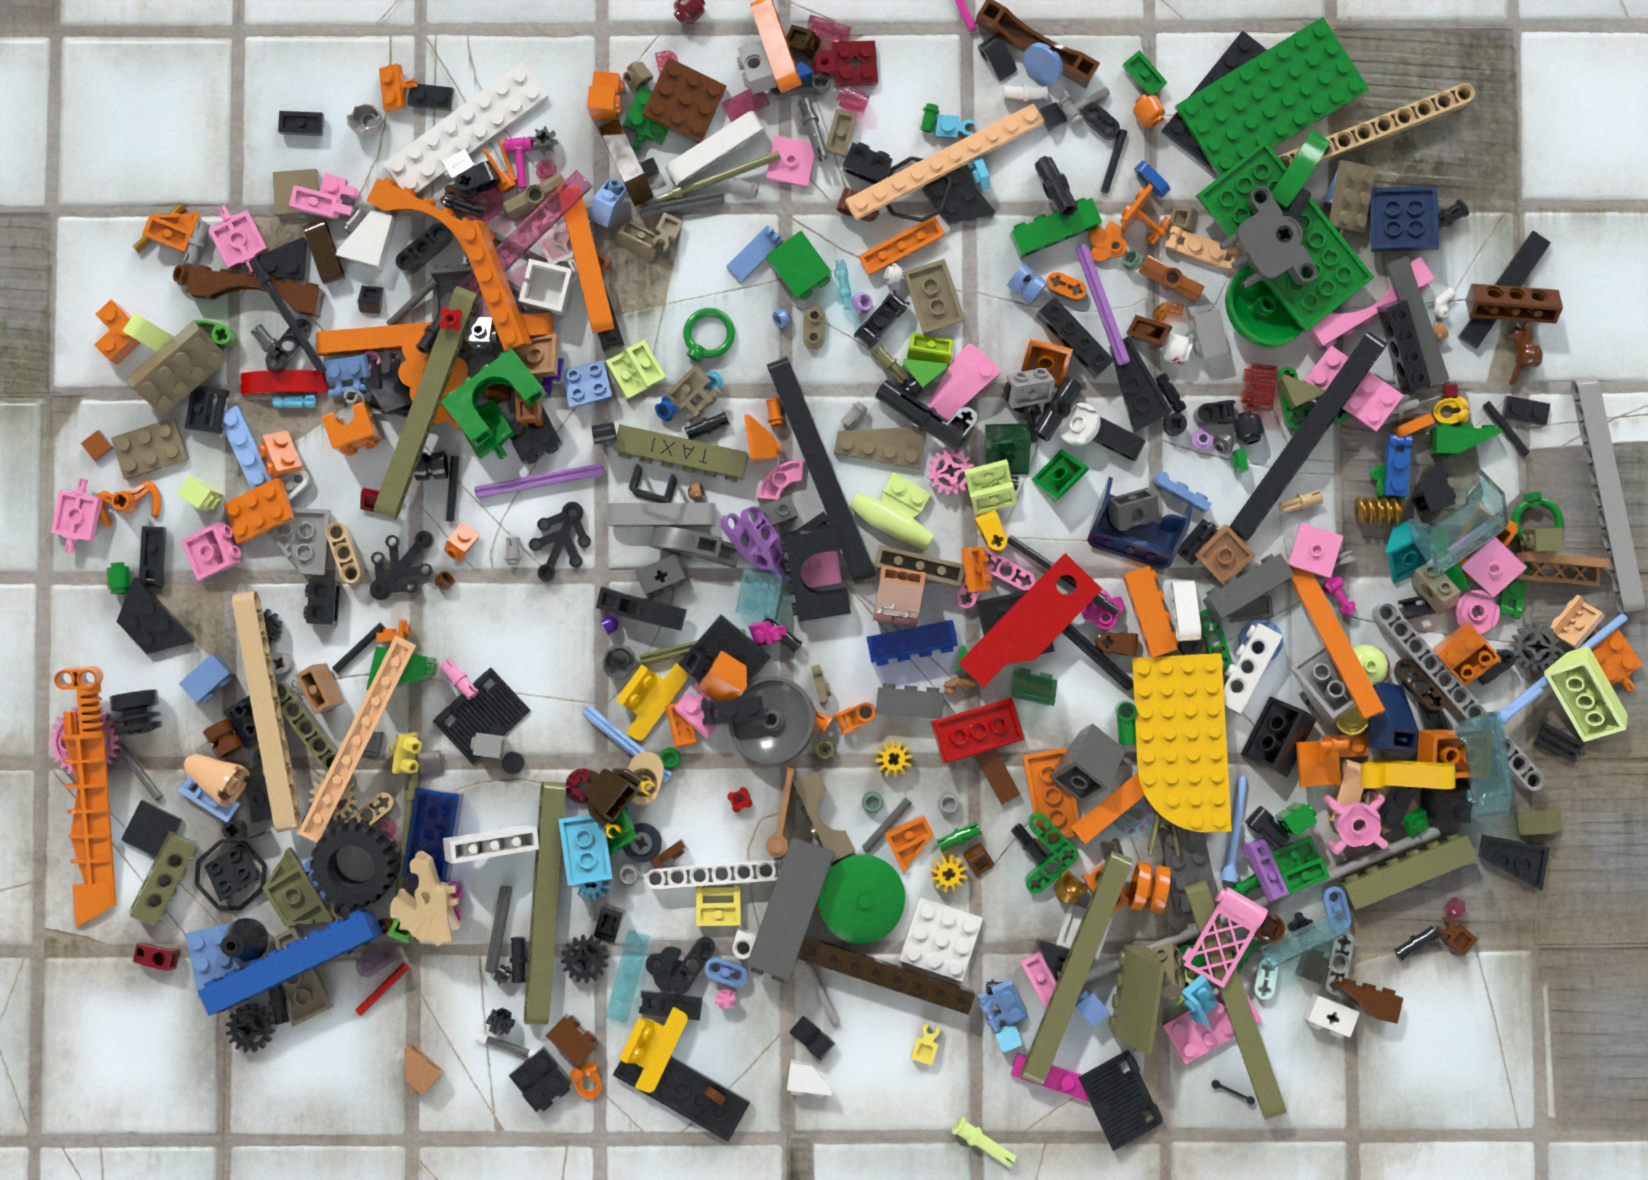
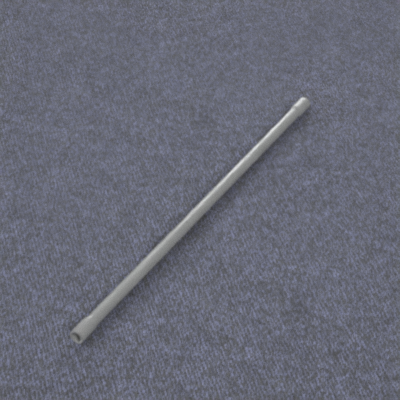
M1434 824L1413 839L1408 836L1389 844L1386 849H1377L1329 869L1328 873L1331 878L1271 902H1268L1266 896L1253 902L1268 908L1411 847L1434 840L1441 836L1440 831ZM1222 914L1219 915L1222 926L1229 924L1227 917ZM1195 925L1145 947H1150L1152 950V947L1171 943L1177 946L1200 935ZM1118 958L1090 969L1084 985L1119 970Z

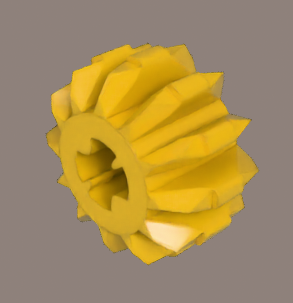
M890 740L889 749L885 743H882L881 746L885 749V752L876 751L878 755H882V758H876L875 762H883L878 767V770L881 771L887 767L885 776H889L890 771L893 770V777L896 778L898 776L897 770L899 769L904 775L906 772L902 766L911 767V764L905 762V759H912V755L904 756V753L909 751V747H905L901 751V741L894 748V741ZM890 753H893V755L897 753L899 755L896 765L893 762L892 764L888 763Z
M942 855L941 865L936 860L933 862L938 869L930 868L931 873L937 874L932 876L930 880L932 882L939 880L935 885L936 889H939L944 884V893H947L948 886L951 887L952 892H956L954 884L957 883L959 887H963L959 878L967 879L966 875L960 874V872L967 869L966 866L958 868L962 862L961 859H957L953 864V855L949 856L948 862H946L945 856ZM948 868H951V872H954V876H950L949 879H945L946 876L942 875L943 871H947Z

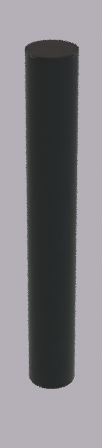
M1120 129L1100 190L1101 192L1109 193L1128 133L1124 129Z
M1490 401L1483 404V408L1499 428L1503 429V433L1523 457L1529 454V449Z
M451 456L446 510V521L449 522L455 521L459 456Z
M381 622L378 623L332 669L339 673L376 638V633H382L386 627Z

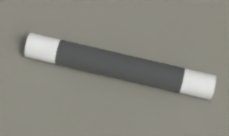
M479 1032L475 1038L477 1042L525 1058H530L536 1053V1051Z

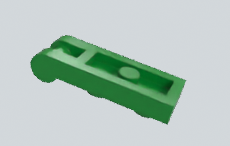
M1524 562L1527 568L1524 570L1523 575H1529L1531 564ZM1515 578L1500 591L1498 600L1500 615H1511V618L1518 620L1521 618L1528 580ZM1508 600L1514 601L1513 607L1508 606Z

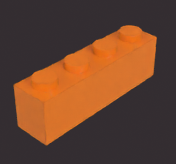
M1150 566L1123 574L1122 578L1148 656L1153 658L1178 650L1176 645L1179 644V641H1177L1176 633L1171 631L1169 625L1172 623L1171 616L1168 611L1165 612L1162 604L1165 603L1164 595L1161 590L1158 591L1155 583L1158 582L1155 570H1151Z

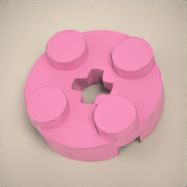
M1472 590L1460 595L1457 605L1453 609L1454 621L1460 627L1469 620L1482 634L1497 624L1500 608L1488 592ZM1478 606V610L1481 611L1482 614L1478 615L1475 618L1473 617V613H1471V610L1475 609V607Z

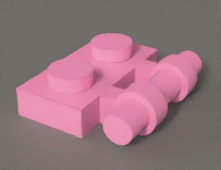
M697 681L693 686L698 692L697 696L695 697L688 692L673 709L707 738L717 725L703 726L702 719L704 718V713L701 711L700 701L703 698L708 702H718V700L697 688L699 685ZM713 710V711H712L713 717H717L715 714H716L719 710Z

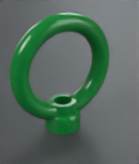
M703 308L694 312L687 319L683 329V338L688 347L686 355L693 361L701 363L703 358H716L725 354L735 339V327L730 317L723 311L715 308ZM708 316L721 320L726 327L727 333L723 344L712 350H706L701 345L696 344L692 338L694 324L699 319Z
M1541 491L1522 494L1524 501L1517 505L1511 516V521L1516 523L1518 527V532L1514 537L1519 543L1520 535L1523 534L1520 529V517L1529 507H1546L1554 517V528H1563L1564 519L1560 508L1553 501L1542 497Z

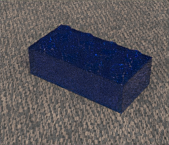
M425 787L415 788L401 877L419 879L417 874L410 872V862L415 858L417 852L423 851L433 858L440 881L445 883L450 881L453 864L445 861L443 838L458 835L464 793Z

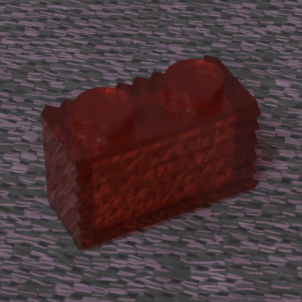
M1251 363L1247 369L1244 368L1242 380L1246 382L1245 390H1242L1240 402L1244 403L1243 409L1270 412L1273 409L1277 366Z

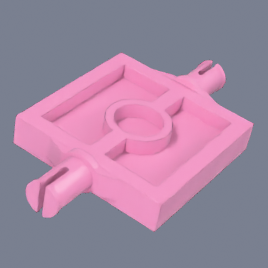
M226 205L218 207L217 210L223 220L208 231L226 266L231 270L240 264L246 263L250 273L255 274L249 261L269 249L250 212L246 210L238 215H230Z
M79 478L77 491L59 490L51 533L67 538L65 552L74 553L76 540H95L103 499L86 493L89 481Z

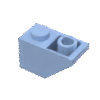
M608 178L593 197L588 220L608 228L616 217L627 192L625 185L618 180Z

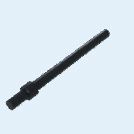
M257 258L251 259L249 264L257 275V281L261 286H264L318 374L326 372L325 366L272 284L271 276L267 271H264Z
M1010 535L1007 539L1008 544L1047 570L1053 566L1054 563L1014 536ZM1063 575L1060 577V579L1076 589V581L1072 576ZM1099 592L1094 597L1092 603L1098 607L1102 606L1116 615L1120 608L1107 600V596Z

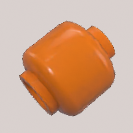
M1145 94L1135 101L1136 105L1133 108V114L1141 126L1154 128L1164 120L1165 108L1156 96H1147Z

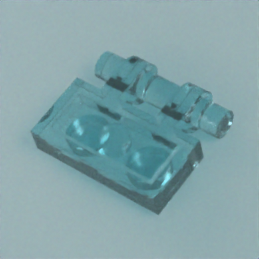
M844 260L835 261L836 269L833 272L835 284L839 283V289H837L838 304L843 305L844 310L852 309V298L846 262Z

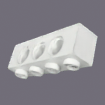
M1260 623L1250 626L1246 634L1248 640L1245 646L1242 644L1239 646L1235 654L1238 657L1235 664H1230L1225 672L1227 679L1223 684L1224 704L1240 714L1283 635ZM1260 641L1263 644V650L1256 654L1252 651V644ZM1244 661H1251L1253 665L1252 670L1248 673H1244L1241 670V665ZM1235 680H1239L1242 683V689L1239 692L1231 690V683Z
M529 824L443 838L445 861L451 864L539 849L537 827Z

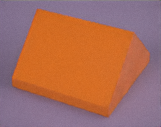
M1030 339L1027 343L1020 372L1032 368H1046L1055 379L1054 385L1060 386L1065 378L1073 349Z

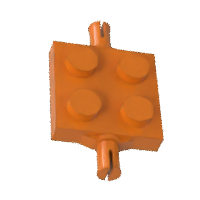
M1617 628L1591 650L1611 686L1621 682L1627 692H1630L1636 687L1629 679V676L1643 664ZM1596 629L1590 633V638L1598 633Z

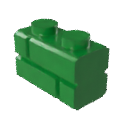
M1292 803L1286 807V810L1276 814L1275 819L1288 834L1298 836L1306 831L1305 828L1309 829L1317 823L1315 818L1317 814L1310 804Z

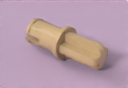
M1320 490L1302 495L1299 493L1294 498L1280 501L1278 503L1279 511L1287 513L1297 509L1305 510L1308 506L1323 503V496Z

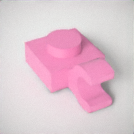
M325 173L319 192L338 196L337 198L341 200L343 196L358 200L360 191H357V188L347 186L348 181L346 179Z

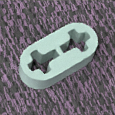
M1270 957L1260 958L1255 969L1253 992L1262 1000L1270 999L1275 992L1278 964ZM1267 961H1269L1273 968L1267 971V977H1265V970L1262 969V965H1266ZM1264 980H1266L1265 986L1269 988V991H1265L1264 995H1262L1258 988L1262 987Z

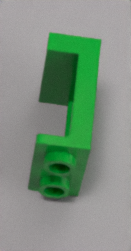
M802 230L766 255L767 262L771 267H774L793 293L796 301L800 299L806 300L813 294L812 290L818 286L822 288L831 281L832 271Z

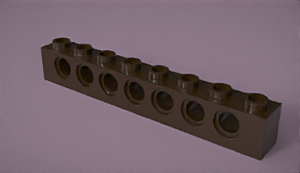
M807 935L799 955V960L969 1015L975 997V992L972 989Z

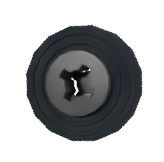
M648 823L633 825L635 828L634 832L639 838L625 846L623 850L635 862L645 863L651 861L659 854L662 847L660 833L654 826Z

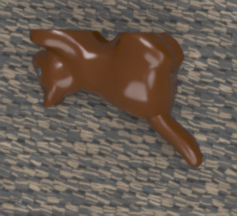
M1528 322L1523 323V328L1517 325L1509 334H1506V339L1512 340L1516 344V365L1514 366L1509 385H1514L1518 380L1521 370L1538 367L1542 363V350L1539 345L1533 343L1534 336Z

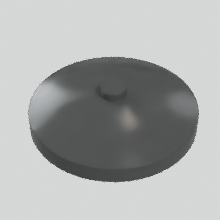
M768 676L752 681L747 685L742 695L736 699L762 696L765 719L729 724L731 738L738 750L755 762L766 765L786 763L800 755L813 737L816 725V713L813 702L801 686L787 678Z

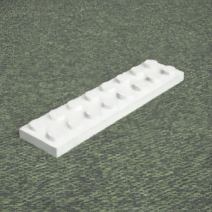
M520 62L383 165L402 190L407 187L417 192V196L445 175L443 171L447 169L442 163L443 161L463 149L471 156L549 97L523 62Z

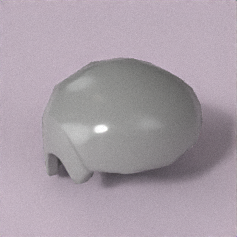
M367 103L354 106L353 112L350 115L347 114L346 117L347 125L356 134L364 137L375 134L382 124L381 112L374 105Z

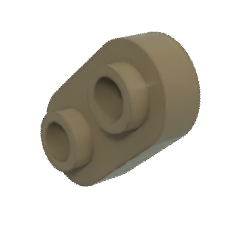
M813 305L804 312L803 342L807 348L817 350L823 346L825 341V312L821 307ZM812 313H817L819 317L814 320L810 317V315ZM812 334L818 336L816 341L810 340Z

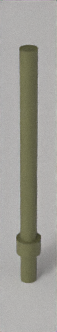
M779 151L681 187L678 185L673 187L671 191L656 196L657 200L660 203L675 198L676 200L681 199L688 193L781 159Z
M410 773L408 790H405L404 799L407 800L400 850L401 859L399 860L400 871L397 875L395 897H397L401 888L405 889L415 800H418L419 791H417L418 773Z

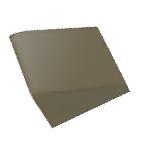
M1173 206L1170 218L1172 223L1168 227L1176 226L1184 231L1194 233L1198 212L1194 208Z
M441 750L416 754L422 775L444 772Z

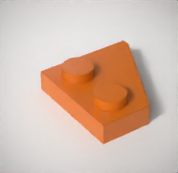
M200 213L150 214L141 236L184 253Z
M924 814L884 833L902 872L908 869L909 864L920 854L923 846L934 836Z

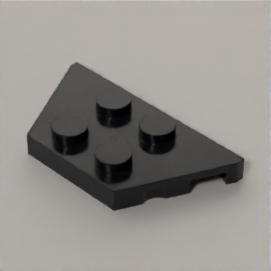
M961 168L948 173L952 179V185L944 210L940 213L948 225L995 215L994 209ZM945 176L925 185L922 190L936 209L940 208L948 184Z
M138 577L132 579L116 622L146 654L193 642L195 638Z

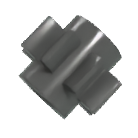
M544 126L543 130L535 129V137L530 138L536 143L533 146L534 150L541 149L543 155L547 151L554 152V144H559L557 139H553L556 135L555 131L553 130L549 133L546 126ZM544 137H547L548 140L545 141V144H542L541 141H544Z

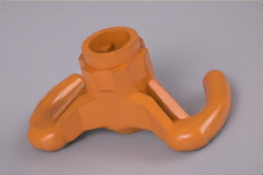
M145 481L135 490L115 492L114 494L105 490L97 494L98 498L103 499L99 515L100 521L106 528L112 526V521L105 511L104 505L106 502L110 503L117 512L131 514L138 509L139 501L148 493L153 498L151 515L154 518L158 517L161 510V496L154 482Z

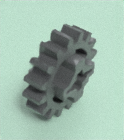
M1539 623L1533 624V627L1531 624H1526L1525 630L1523 628L1517 629L1519 635H1512L1515 643H1511L1509 646L1515 650L1512 651L1517 656L1515 663L1522 662L1521 668L1527 669L1529 667L1530 671H1536L1537 668L1545 670V665H1553L1551 659H1558L1554 652L1560 651V648L1555 647L1559 639L1552 638L1555 632H1547L1548 626L1540 628ZM1528 635V639L1522 642L1523 639ZM1534 644L1535 646L1541 647L1542 649L1536 650L1532 647H1528V645ZM1544 653H1547L1546 656L1541 660L1542 655Z

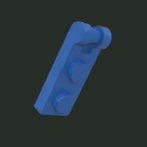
M1394 434L1388 435L1383 496L1408 497L1412 436L1404 435V437H1397ZM1402 446V452H1395V447Z

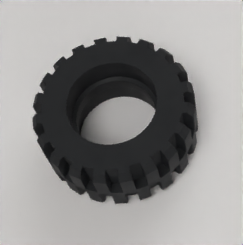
M350 819L346 823L344 821L338 823L318 840L317 846L311 853L313 859L310 861V869H314L311 878L312 881H317L316 889L318 892L323 891L326 894L325 899L328 901L331 899L335 900V905L340 907L347 904V908L355 909L357 905L363 908L370 903L374 904L394 884L397 879L396 875L400 871V864H398V861L401 859L400 852L395 851V848L398 846L396 841H390L388 838L391 834L387 830L384 833L380 830L381 825L377 823L373 826L369 825V820L362 819L360 822H357V819ZM346 845H354L364 849L373 860V876L367 881H354L347 878L340 871L337 864V853L340 848Z

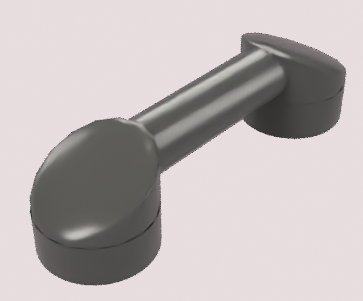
M818 74L813 78L812 84L798 86L783 93L780 92L778 85L769 90L774 99L783 101L787 96L814 93L818 96L823 95L828 91L830 82L826 75Z

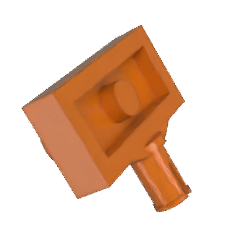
M397 63L379 68L383 111L392 112L407 108L406 90L418 86L416 78L405 80L402 65Z

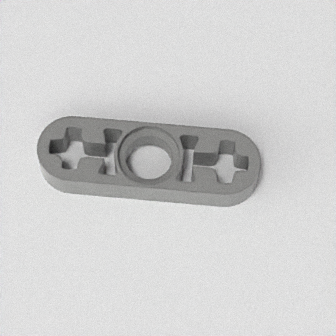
M1337 931L1332 936L1323 981L1326 992L1335 996L1343 992L1338 987H1335L1333 991V988L1329 986L1330 982L1335 980V975L1331 974V971L1342 974V977L1337 975L1336 980L1338 981L1348 978L1354 947V938L1346 931ZM1343 935L1348 940V943L1343 944L1342 951L1346 952V955L1335 952L1336 949L1341 950V944L1338 943V939H1342ZM1336 957L1344 959V966L1341 969H1335L1333 966V960Z

